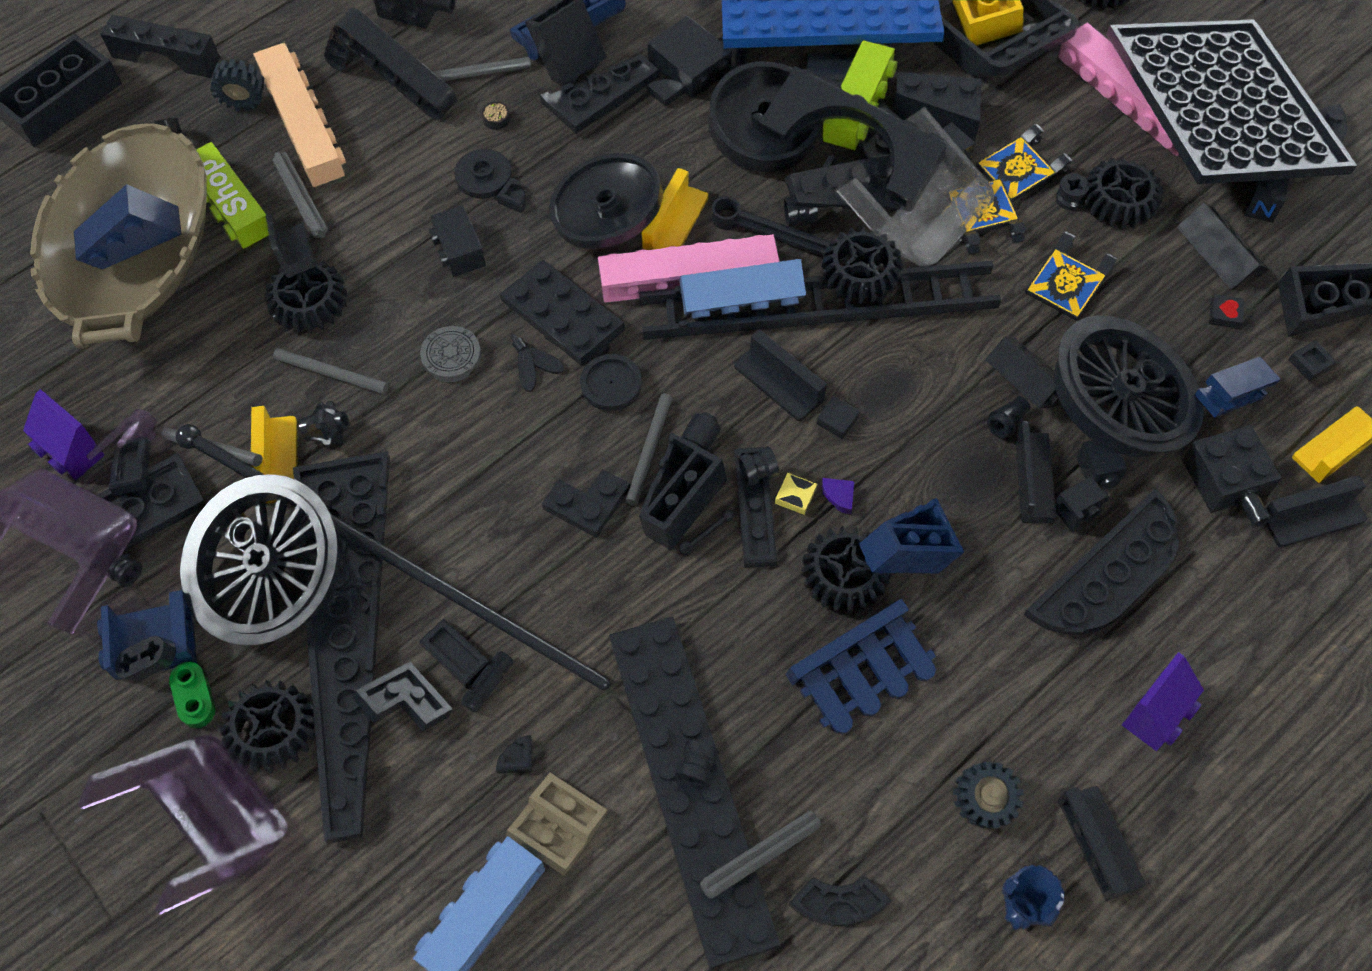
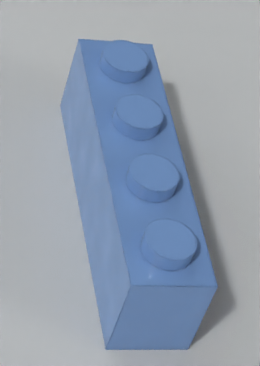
M801 259L682 275L679 279L684 314H692V319L709 317V311L721 310L722 315L740 312L739 307L750 305L751 310L769 308V303L779 301L781 306L799 304L798 299L806 295Z
M508 836L503 843L497 842L486 856L488 862L479 873L477 871L473 872L463 886L465 892L456 903L450 902L442 911L439 917L441 922L432 934L427 932L416 945L415 951L417 953L413 959L426 971H469L545 871L542 861Z

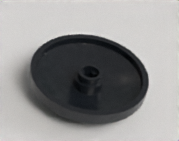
M627 153L598 156L578 165L559 182L550 200V218L558 234L574 246L587 249L615 246L635 237L653 221L662 204L663 187L656 169L647 160L639 156Z

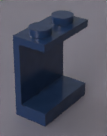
M183 590L169 592V605L122 615H116L108 605L101 606V619L97 621V629L102 639L103 650H100L98 654L101 668L106 670L115 680L124 679L118 677L115 671V662L119 654L126 648L151 636H159L171 640L175 644V658L171 665L163 670L175 668L184 662L197 663L194 617L185 601Z

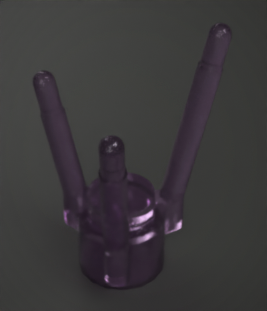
M134 410L129 418H124L115 430L87 454V458H94L122 432L124 435L117 443V446L120 448L129 439L145 436L151 443L156 436L152 431L157 423L156 419L144 410Z

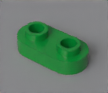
M194 662L179 664L173 669L169 677L178 717L190 728H202L212 721L216 711L207 675ZM186 674H191L188 681L182 682V678ZM198 703V709L190 712L191 706Z

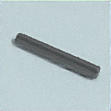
M276 152L273 163L314 238H324L326 236L325 233L328 232V227L288 153Z
M808 811L705 877L700 883L701 889L708 898H714L817 831L821 826L820 820L814 812Z

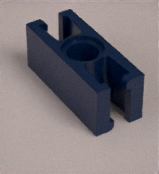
M1257 357L1211 374L1206 380L1208 387L1198 389L1195 396L1215 418L1263 399L1268 394L1264 388L1276 385L1281 379L1261 357Z

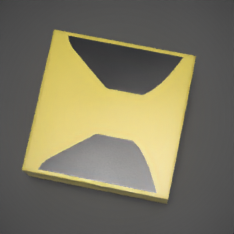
M787 473L775 499V504L805 515L816 491L817 484Z

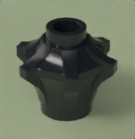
M328 401L326 404L323 402L318 403L315 410L306 417H302L299 423L301 435L306 441H320L328 447H332L334 444L342 445L344 441L343 432L349 429L350 426L348 415L344 411H338L333 401Z

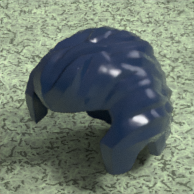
M1041 865L1026 866L1006 879L1003 884L1002 893L1007 913L1005 920L1012 925L1013 929H1027L1031 925L1035 926L1037 924L1051 927L1056 922L1060 914L1059 910L1064 903V890L1058 876L1054 875L1047 867Z

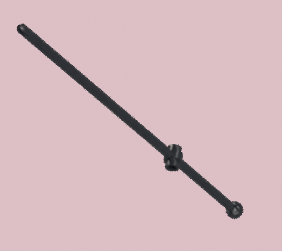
M183 425L176 432L177 444L182 448H196L245 478L265 475L204 439L200 429L194 425ZM317 494L330 511L334 504L322 495ZM294 501L288 502V504L292 505L295 508L298 505ZM330 513L335 530L340 535L599 689L607 690L610 688V681L605 676ZM307 514L304 515L300 522L305 526L311 523Z

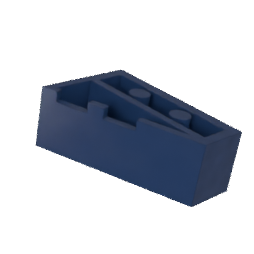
M126 184L74 230L76 260L103 270L182 235L179 206Z
M937 498L923 506H917L908 513L904 512L885 521L859 543L865 556V561L872 573L938 574L964 553Z

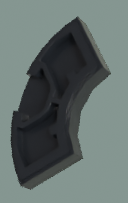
M865 875L853 884L840 887L825 884L812 877L789 902L788 906L813 922L829 926H850L877 916L891 904L892 900Z

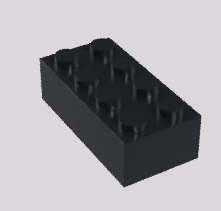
M74 34L0 87V120L35 148L122 83L111 61L77 34Z

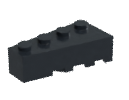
M1372 263L1291 266L1278 282L1288 337L1372 314Z

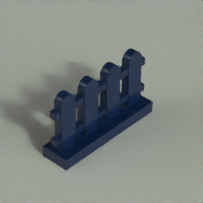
M902 598L796 663L786 672L785 675L792 686L799 681L804 685L800 693L804 698L810 695L824 716L819 721L823 728L830 725L835 733L845 734L851 729L853 724L852 718L849 715V712L853 709L858 708L865 716H873L879 711L881 706L880 700L876 695L883 690L890 697L899 699L908 691V684L904 679L908 674L913 673L920 681H928L934 676L936 669L931 660L936 656L932 650L925 652L912 633L916 628L912 620L906 624L902 618L909 610ZM884 630L887 636L878 640L875 634ZM892 643L907 664L899 670L884 649ZM857 647L860 653L851 658L848 651ZM863 661L867 662L879 680V683L873 687H870L857 667ZM829 664L832 670L823 675L820 668ZM836 678L840 680L852 699L844 705L829 684Z

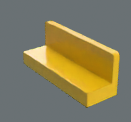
M678 168L664 191L659 212L653 221L642 231V246L644 250L683 246L708 200L707 192L689 186L688 171Z
M265 406L252 407L251 452L262 456V463L257 467L252 466L253 468L265 475H282L294 479L293 467H297V419L295 416L270 418ZM276 500L267 501L266 504L275 503Z
M1360 407L1353 408L1296 451L1292 456L1293 460L1318 483H1321L1372 444V418Z

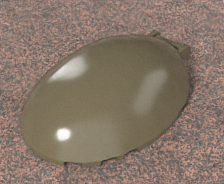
M136 124L103 135L102 138L105 142L91 151L85 147L70 160L73 167L64 177L58 174L54 180L57 188L52 196L45 195L40 206L32 233L30 255L34 259V268L30 269L31 277L36 281L38 288L36 292L46 308L60 321L73 326L72 341L77 349L87 348L89 344L125 339L128 342L139 341L143 321L153 315L170 299L194 262L205 224L207 177L203 161L194 145L182 133L178 135L172 132L168 126ZM126 184L179 206L182 235L103 270L76 260L74 230Z

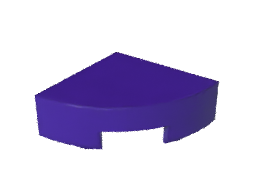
M823 478L822 491L824 496L838 511L851 514L854 481Z

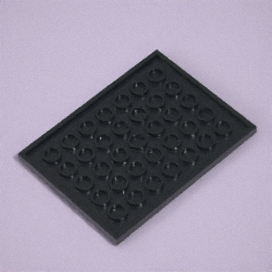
M1255 20L1109 26L1106 33L1107 37L1197 184L1352 174L1357 164Z

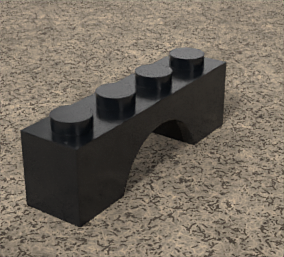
M111 15L100 33L111 57L136 63L142 52H154L175 62L185 73L206 78L211 77L214 68H216L221 59L212 36L208 34Z

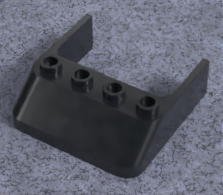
M1020 0L1023 11L1035 20L1024 26L1021 33L1004 37L981 50L942 18L944 29L943 41L932 43L974 77L1001 76L1016 70L1073 38L1077 32L1078 19L1055 0Z

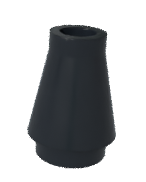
M1018 396L1013 401L991 412L987 421L990 432L998 438L1014 435L1025 414L1030 410L1029 402L1025 398Z

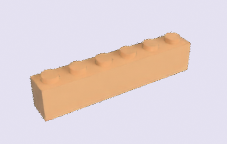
M282 43L253 53L261 75L264 76L266 86L312 186L316 187L345 176L342 164L346 163L340 147L334 148L333 144L337 143L330 127L326 129L324 127L327 124V120L322 109L315 108L318 102L313 90L306 89L309 83L304 71L298 72L297 70L301 67L295 52L289 53L286 44Z

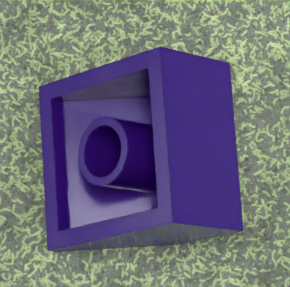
M41 389L35 393L23 429L31 440L27 445L40 458L47 455L50 458L48 464L58 474L62 476L66 472L76 481L105 455L80 422Z
M1180 652L1175 655L1122 724L1124 728L1155 751L1164 743L1171 746L1183 731L1178 726L1181 720L1185 717L1190 721L1202 705L1197 699L1204 689L1184 655Z

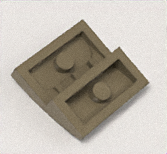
M549 773L529 797L527 807L509 827L506 837H510L535 857L565 876L595 834L608 810L552 773Z

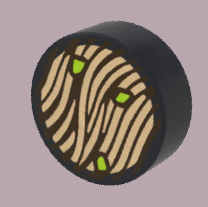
M491 102L485 105L482 109L484 125L490 129H501L507 126L510 122V113L507 105L501 102Z

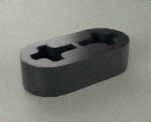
M151 636L126 648L119 654L115 662L116 674L118 677L137 682L166 669L175 658V644L171 640L159 636Z

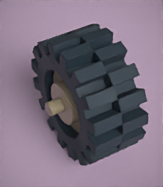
M230 59L229 63L223 60L221 64L218 63L216 68H214L210 86L212 96L218 98L217 102L220 104L225 102L228 108H231L232 105L238 111H240L241 107L245 111L250 110V107L255 109L257 104L261 103L265 85L264 76H260L261 72L258 69L253 71V65L245 66V61L240 60V63L237 64L235 59Z
M983 762L966 768L962 772L963 775L958 777L955 782L958 784V787L953 790V795H957L958 799L954 803L956 807H960L962 810L959 813L962 818H968V823L978 825L980 828H994L1011 823L1010 819L1016 818L1019 815L1017 809L1022 808L1024 802L1019 801L1020 796L1024 795V791L1018 788L1017 784L1021 783L1020 779L1011 775L1014 771L1010 768H1003V764L998 762Z

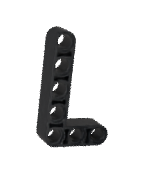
M350 8L332 27L324 57L335 70L343 71L358 56L434 120H440L457 101L455 92L359 9Z

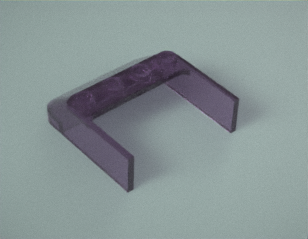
M44 469L33 470L0 491V542L11 526L75 559L79 563L77 575L47 622L48 625L73 635L106 581L110 565L123 553L134 535L137 527L135 517L111 502Z
M201 735L91 775L78 803L83 810L132 790L145 788L154 795L206 865L168 881L155 908L159 915L239 878L276 848L287 832V824L284 818L248 773L238 765L237 760L229 758L227 754L228 749H224L221 740L214 736Z

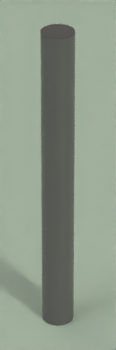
M529 57L432 72L442 81L531 68Z
M276 348L273 354L275 360L380 394H386L388 390V383L290 351Z
M661 394L626 498V503L629 505H638L672 402V396L669 394Z
M165 427L161 432L162 438L177 443L175 437L177 430ZM206 439L246 464L257 467L262 463V456L260 454Z

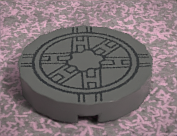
M447 326L439 328L427 336L422 343L420 356L424 369L427 373L429 372V374L433 375L435 379L442 382H456L464 380L470 376V372L478 368L482 353L479 341L471 331L463 327Z

